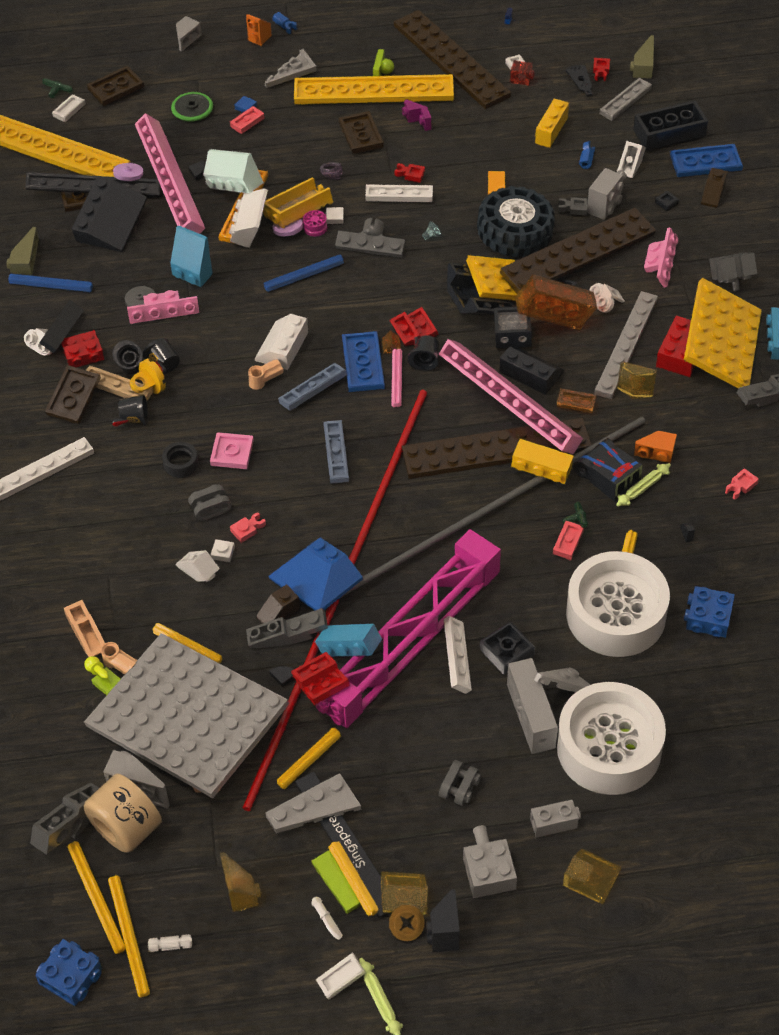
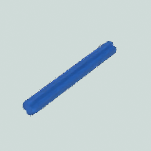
M336 255L264 282V288L269 292L342 265L344 263L343 257Z
M12 273L8 278L10 284L83 292H92L93 289L92 282Z

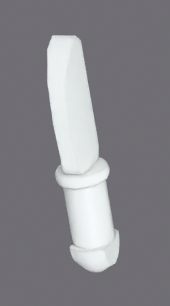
M314 897L312 899V906L315 907L320 915V919L323 920L330 933L340 940L342 933L330 916V912L326 910L319 897Z

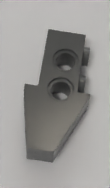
M89 783L65 795L61 805L33 824L30 844L47 855L69 837L75 839L90 823L84 811V803L99 788Z

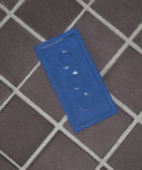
M735 144L670 151V157L677 177L709 174L711 168L728 172L740 171L743 168Z
M377 331L342 334L348 391L385 389Z

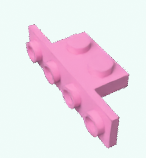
M667 228L665 240L649 244L644 265L646 273L658 270L657 278L663 288L668 286L673 259L676 254L675 249L678 243V237L671 228Z
M172 290L159 294L150 293L143 296V305L127 307L130 324L199 313L197 296L179 299L178 291Z

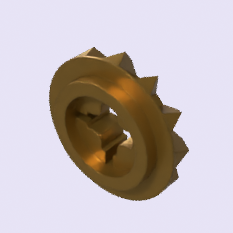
M401 905L393 910L389 918V928L392 934L402 941L416 939L424 929L423 914L412 905ZM400 916L406 919L411 917L410 924L413 929L407 926L401 928L403 922Z

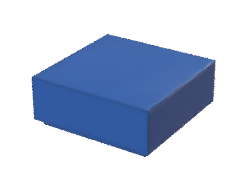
M243 96L234 106L236 110L244 113L252 106L256 107L257 101Z

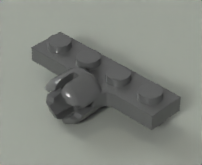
M373 218L365 220L361 233L338 231L335 243L336 249L403 257L405 239L384 237V223L379 219H375L374 224H372Z

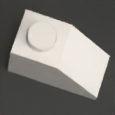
M627 141L617 171L622 170V172L624 171L627 174V177L633 178L641 164L646 147Z
M206 550L189 552L176 563L179 569L197 582L212 580L216 576L215 572L220 569Z

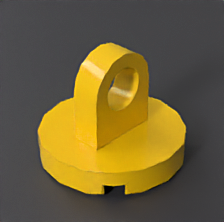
M148 358L139 363V373L135 374L130 380V387L136 393L144 392L152 387L153 393L158 394L165 390L166 384H163L164 375L159 366L154 361L150 362ZM135 380H141L143 387L137 386Z

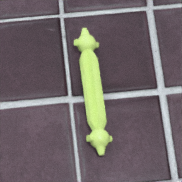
M658 464L656 466L658 470L650 472L628 489L626 494H619L616 505L629 506L631 504L630 500L642 494L661 479L662 475H669L671 464Z
M360 958L359 962L366 972L364 974V981L383 1020L388 1023L386 1031L394 1035H401L400 1030L403 1028V1025L395 1020V1013L376 975L371 972L374 966Z

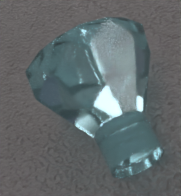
M431 221L426 232L422 234L423 238L427 240L429 237L439 236L441 234L439 226Z

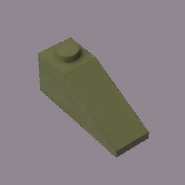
M651 35L634 55V61L630 63V71H633V78L652 79L654 35Z
M32 227L11 251L10 258L7 259V268L10 269L12 274L32 276L39 242L36 227Z

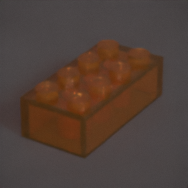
M533 274L515 297L518 314L580 330L597 309L593 291Z

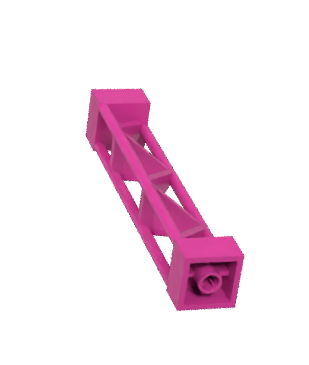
M470 529L455 544V555L378 631L381 638H384L383 661L349 673L365 657L353 656L340 669L349 679L350 686L316 704L318 711L322 714L326 713L337 725H342L347 729L363 713V710L445 627L444 619L448 616L454 618L484 586L486 587L500 572L501 549ZM454 566L459 569L457 571L448 573ZM437 587H455L438 604ZM465 588H472V589L438 622V615H439ZM433 589V610L400 622ZM388 636H407L388 655ZM417 637H423L417 643V645L389 672V665ZM367 688H373V689L362 699V693H363Z

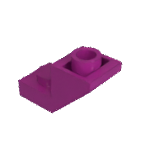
M404 100L402 113L407 118L408 123L419 121L425 131L431 130V115L428 108L413 101Z

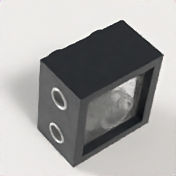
M530 306L494 308L496 348L532 347Z

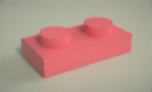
M252 106L230 121V127L242 134L265 118L264 113Z
M565 521L554 546L553 554L571 560L583 534L584 526Z

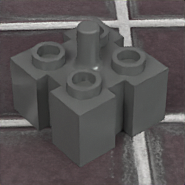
M737 253L709 259L712 279L725 283L732 282L733 291L740 290L739 279L752 278L751 275L757 274L754 253Z

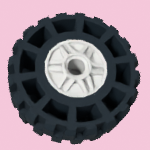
M514 186L499 188L497 191L491 192L488 197L486 196L479 207L478 234L487 247L489 246L494 252H499L504 256L526 257L540 251V249H544L551 241L555 212L550 202L542 194L536 193L535 190Z

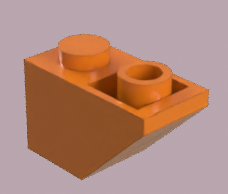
M249 14L246 15L248 41L262 46L272 36L271 23Z
M656 431L637 440L634 456L671 463L677 434Z

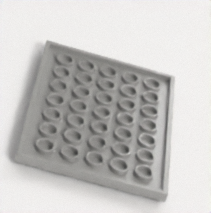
M161 633L135 662L136 664L128 670L88 716L84 723L86 727L209 797L214 798L286 709L289 702L288 699Z

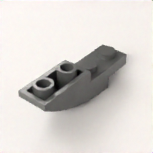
M779 374L770 376L766 382L739 387L737 394L746 405L756 403L758 407L779 401Z
M321 608L289 620L280 617L246 629L249 648L278 647L312 639L313 633L328 629L326 613Z

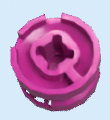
M318 210L307 212L303 217L304 232L315 237L323 235L327 231L326 215Z

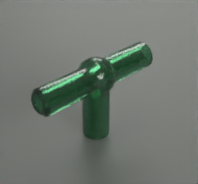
M46 78L42 80L44 85L52 87L48 93L50 98H53L59 89L70 93L73 90L72 86L62 84L60 81Z
M576 502L574 504L576 513L563 518V524H565V521L573 523L579 520L580 526L586 528L588 526L586 512L583 510L581 503Z

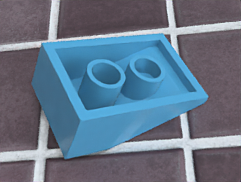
M179 225L176 227L171 257L173 276L199 287L203 286L212 275L208 237Z

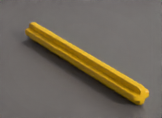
M74 841L68 844V850L115 954L124 952L126 950L125 944L79 842Z
M116 875L110 877L108 882L137 994L142 998L148 996L150 990L121 880Z

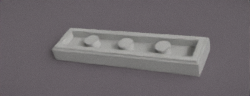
M638 78L602 107L599 114L613 121L650 91L652 84Z

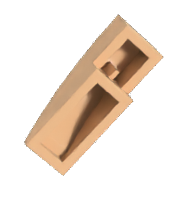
M83 600L65 607L64 613L88 657L100 654L101 647L105 642Z

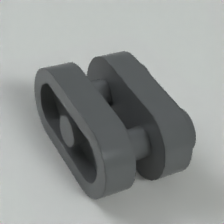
M212 485L203 490L195 491L188 499L191 508L194 509L196 518L200 521L226 513L232 507V503L229 497L226 496V491L222 485Z
M454 760L441 785L439 797L447 800L450 795L455 796L454 803L463 806L465 803L468 804L473 794L471 790L473 786H478L481 774H479V769L470 766L468 771L463 770L464 763ZM459 777L463 778L459 788L455 787Z

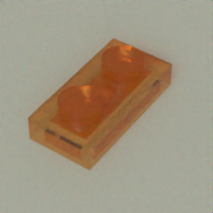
M561 388L557 407L593 413L597 395Z

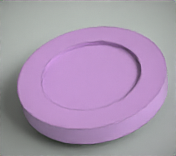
M123 163L114 167L113 175L119 180L134 181L143 176V168L137 164Z
M301 219L285 226V228L273 224V232L278 236H291L300 232L303 228Z

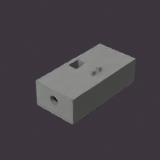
M532 658L508 664L507 687L531 754L556 748L558 726L542 683L534 680L538 672Z

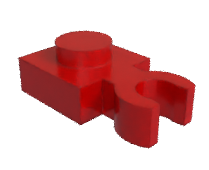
M594 58L593 73H595V81L598 80V77H603L604 81L607 80L610 59Z
M399 163L397 164V170H394V176H405V180L421 183L425 173L424 166L413 164L405 167V165Z

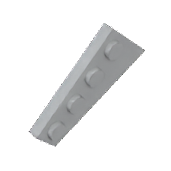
M339 773L269 810L265 814L274 831L279 833L303 826L307 822L314 821L315 823L332 815L336 817L344 815V812L350 810H361V805Z

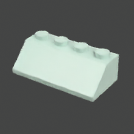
M213 149L208 151L203 175L209 188L251 193L264 183L251 153Z

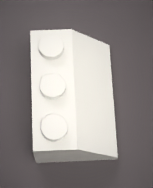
M267 189L244 193L242 198L237 200L235 209L238 210L234 212L232 218L234 224L231 225L229 234H231L230 242L247 248L250 247L259 228Z
M289 314L275 321L257 353L255 361L267 364L277 359L281 363L282 368L288 370L308 334L307 318Z

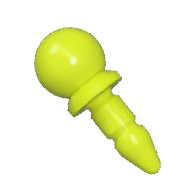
M90 656L85 660L84 666L87 671L94 675L98 674L101 678L107 679L109 677L103 664L97 657Z

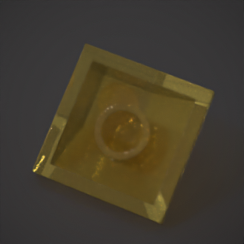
M581 849L574 855L564 874L563 886L603 904L621 867Z
M225 852L220 853L233 912L258 906L257 897L261 896L259 884H254L253 877Z

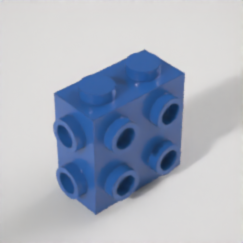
M695 586L694 594L689 593L687 605H691L690 610L686 609L684 621H687L686 629L696 633L701 632L715 637L726 638L735 594Z
M62 939L59 944L52 948L46 962L40 964L35 976L39 985L76 1006L79 1001L86 997L90 985L99 979L102 968L99 962L100 959L94 953L88 952L87 954L81 950L82 948L73 941L69 943Z

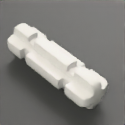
M190 934L182 935L180 938L178 935L161 937L160 940L158 938H150L148 940L150 952L159 951V949L165 951L180 949V947H183V949L192 947V937Z

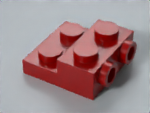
M95 330L64 338L61 343L69 366L80 367L104 360L103 351Z

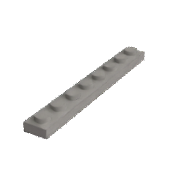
M643 291L640 292L595 388V395L608 399L613 398L657 302V295Z

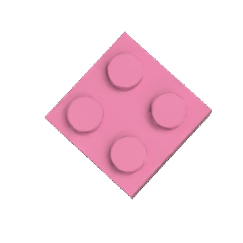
M217 432L210 458V466L247 469L254 442L253 436Z

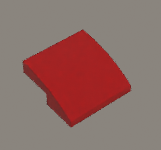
M422 307L408 315L403 312L390 320L405 346L413 345L415 337L420 338L426 335L434 337L438 335L435 326Z
M327 652L291 671L298 685L314 705L350 686L349 679L338 669L337 662Z

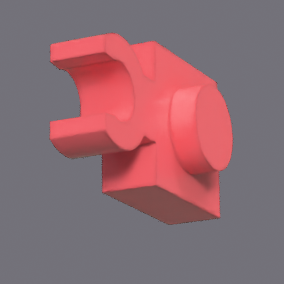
M744 468L732 478L731 484L727 485L725 493L734 491L733 499H737L741 491L746 494L758 484L759 479Z
M255 513L250 520L244 517L231 525L230 531L242 543L257 534L256 528L261 529L265 527L266 521L265 519L257 521L260 519V514Z

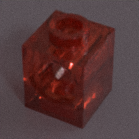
M514 60L510 71V83L529 86L530 80H533L535 70H532V63Z

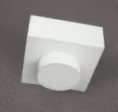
M215 540L211 558L213 560L230 562L235 548L234 542Z

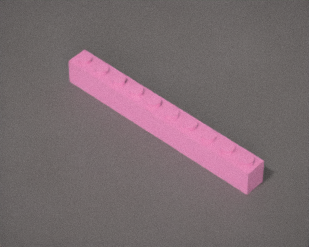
M145 113L135 123V126L177 226H182L200 234L205 229V226L161 124L158 120Z
M450 339L446 341L439 353L440 356L561 451L574 454L583 440L581 436L462 344Z

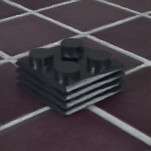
M512 622L506 623L480 641L479 649L504 675L508 673L509 663L526 660L535 655V646Z

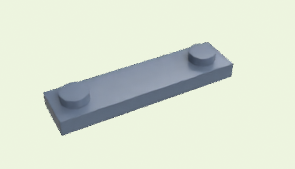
M333 363L279 397V403L291 411L346 376V370Z
M342 420L323 422L330 484L349 482Z

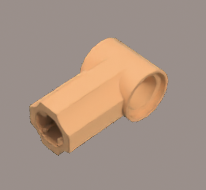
M276 359L263 366H252L249 368L250 388L259 390L264 387L265 382L282 374L283 368L281 363Z
M107 642L101 647V654L106 667L115 668L121 673L126 674L136 664L137 660L120 650L114 642Z

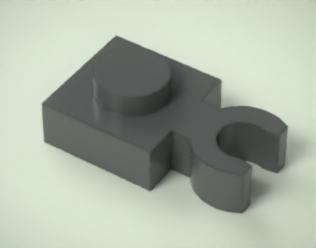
M561 198L559 199L558 211H570V214L587 215L588 198H571V201Z

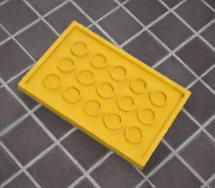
M702 278L698 282L684 360L737 388L750 385L761 309Z

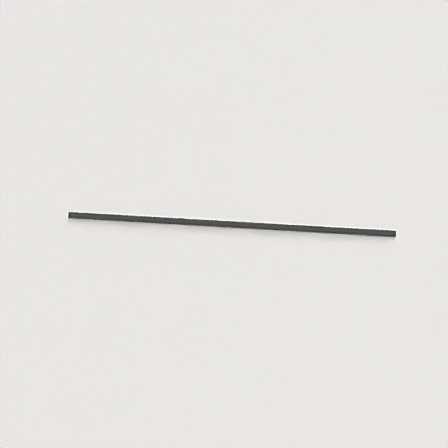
M641 416L573 455V463L586 453L592 451L595 446L606 438L611 439L613 442L644 424V417ZM542 476L533 478L363 576L362 581L340 598L548 478Z

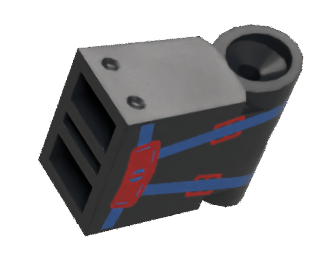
M609 438L603 440L592 451L583 455L572 465L574 471L579 476L589 479L593 485L614 502L619 499L617 498L619 494H625L628 489L638 483L642 475V464L619 447L616 448Z

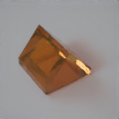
M391 330L382 338L383 353H393L394 349H401L400 337Z

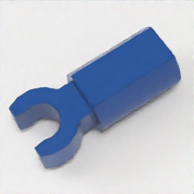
M280 12L273 15V21L283 29H286L287 33L291 34V28L297 30V24L290 21Z
M590 141L583 143V151L579 161L582 169H588L592 164L595 147H590Z

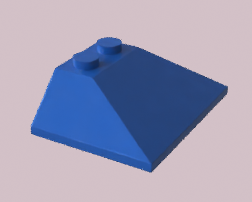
M322 538L312 542L268 576L270 580L280 587L287 584L298 595L299 600L314 610L321 608L325 610L363 580V576L348 556Z

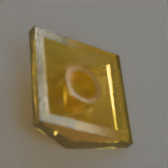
M621 361L617 388L632 399L653 397L657 370Z
M381 872L382 912L393 913V910L401 905H412L418 908L423 915H426L428 887L424 874Z

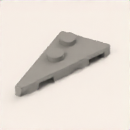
M301 49L299 51L300 54L296 58L292 57L289 62L282 65L275 76L271 75L265 81V87L268 88L315 72L316 65L305 50Z
M573 668L538 672L534 678L535 681L545 685H549L551 681L558 683L556 685L558 688L575 693L590 685Z

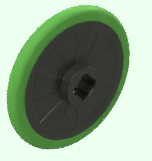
M189 92L178 96L173 101L171 109L173 114L181 120L198 121L211 113L213 102L203 93Z

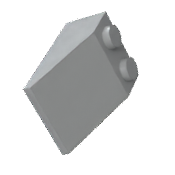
M113 750L103 771L106 782L114 774H121L136 784L154 805L169 808L170 804L165 784L130 753Z

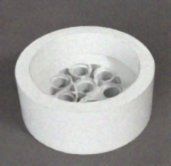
M619 551L605 552L592 556L577 567L570 579L566 609L569 628L581 644L596 653L612 657H626L641 653L656 643L663 633L670 600L668 583L662 572L653 563L641 556Z
M601 682L589 685L570 697L562 709L557 739L559 761L573 781L590 791L607 795H618L634 791L646 784L659 767L666 735L665 721L656 703L644 692L633 686L618 682ZM620 729H629L630 731L623 732ZM588 733V735H591L594 738L588 739L584 735ZM605 741H613L615 743L607 744ZM632 744L635 746V749L629 750L625 746Z

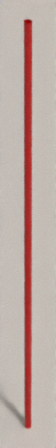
M421 390L350 554L349 559L354 565L400 459L402 446L406 444L427 395L425 390ZM340 599L327 608V625L330 624ZM322 631L317 632L304 664L316 657L319 648L315 641ZM297 682L289 697V705L283 711L243 805V809L246 811H250L302 690Z

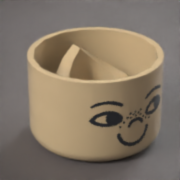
M118 773L114 774L84 803V811L91 824L111 845L122 852L128 853L133 851L162 823V818L157 808L147 795L131 780Z

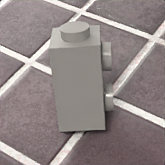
M573 800L532 808L530 813V821L536 838L576 829L578 820L581 819L579 808L574 806Z

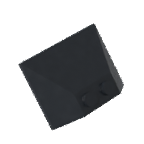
M448 264L447 291L461 314L494 315V308L515 307L512 300L480 297L468 264ZM519 312L498 313L501 316H518L520 314Z

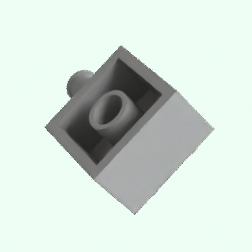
M604 168L589 187L588 214L605 220L608 215L613 213L615 206L619 205L622 200L623 181L627 177L624 171L614 172Z
M483 825L473 829L477 845L464 847L463 860L473 898L516 890L517 876L507 840L490 842L486 831L487 828Z

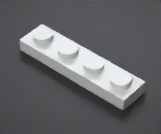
M366 185L365 198L366 201L432 202L433 185Z
M448 616L444 619L451 687L466 694L471 691L464 623Z

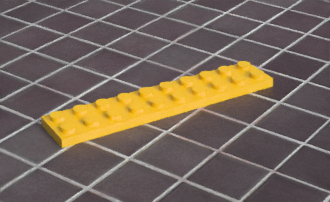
M453 74L295 78L294 104L454 100Z
M0 115V146L82 175L114 177L113 169L115 166L130 163V160Z

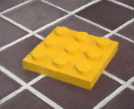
M468 256L466 262L480 297L516 301L528 300V293L519 296L499 273L502 267L515 262V260Z

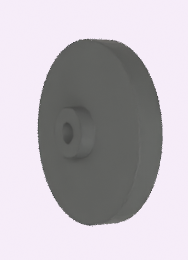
M146 286L130 289L125 295L126 306L143 305V296L155 293L154 290Z

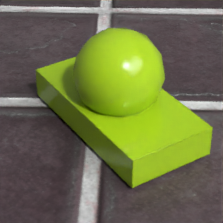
M379 49L377 52L373 76H381L382 73L385 75L390 74L394 70L393 62L390 59H385L384 50Z

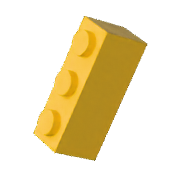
M553 99L536 128L535 144L549 148L552 146L568 118V102Z
M520 439L512 456L511 467L565 484L572 468L574 456Z

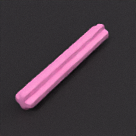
M394 349L392 353V406L400 407L402 402V350Z

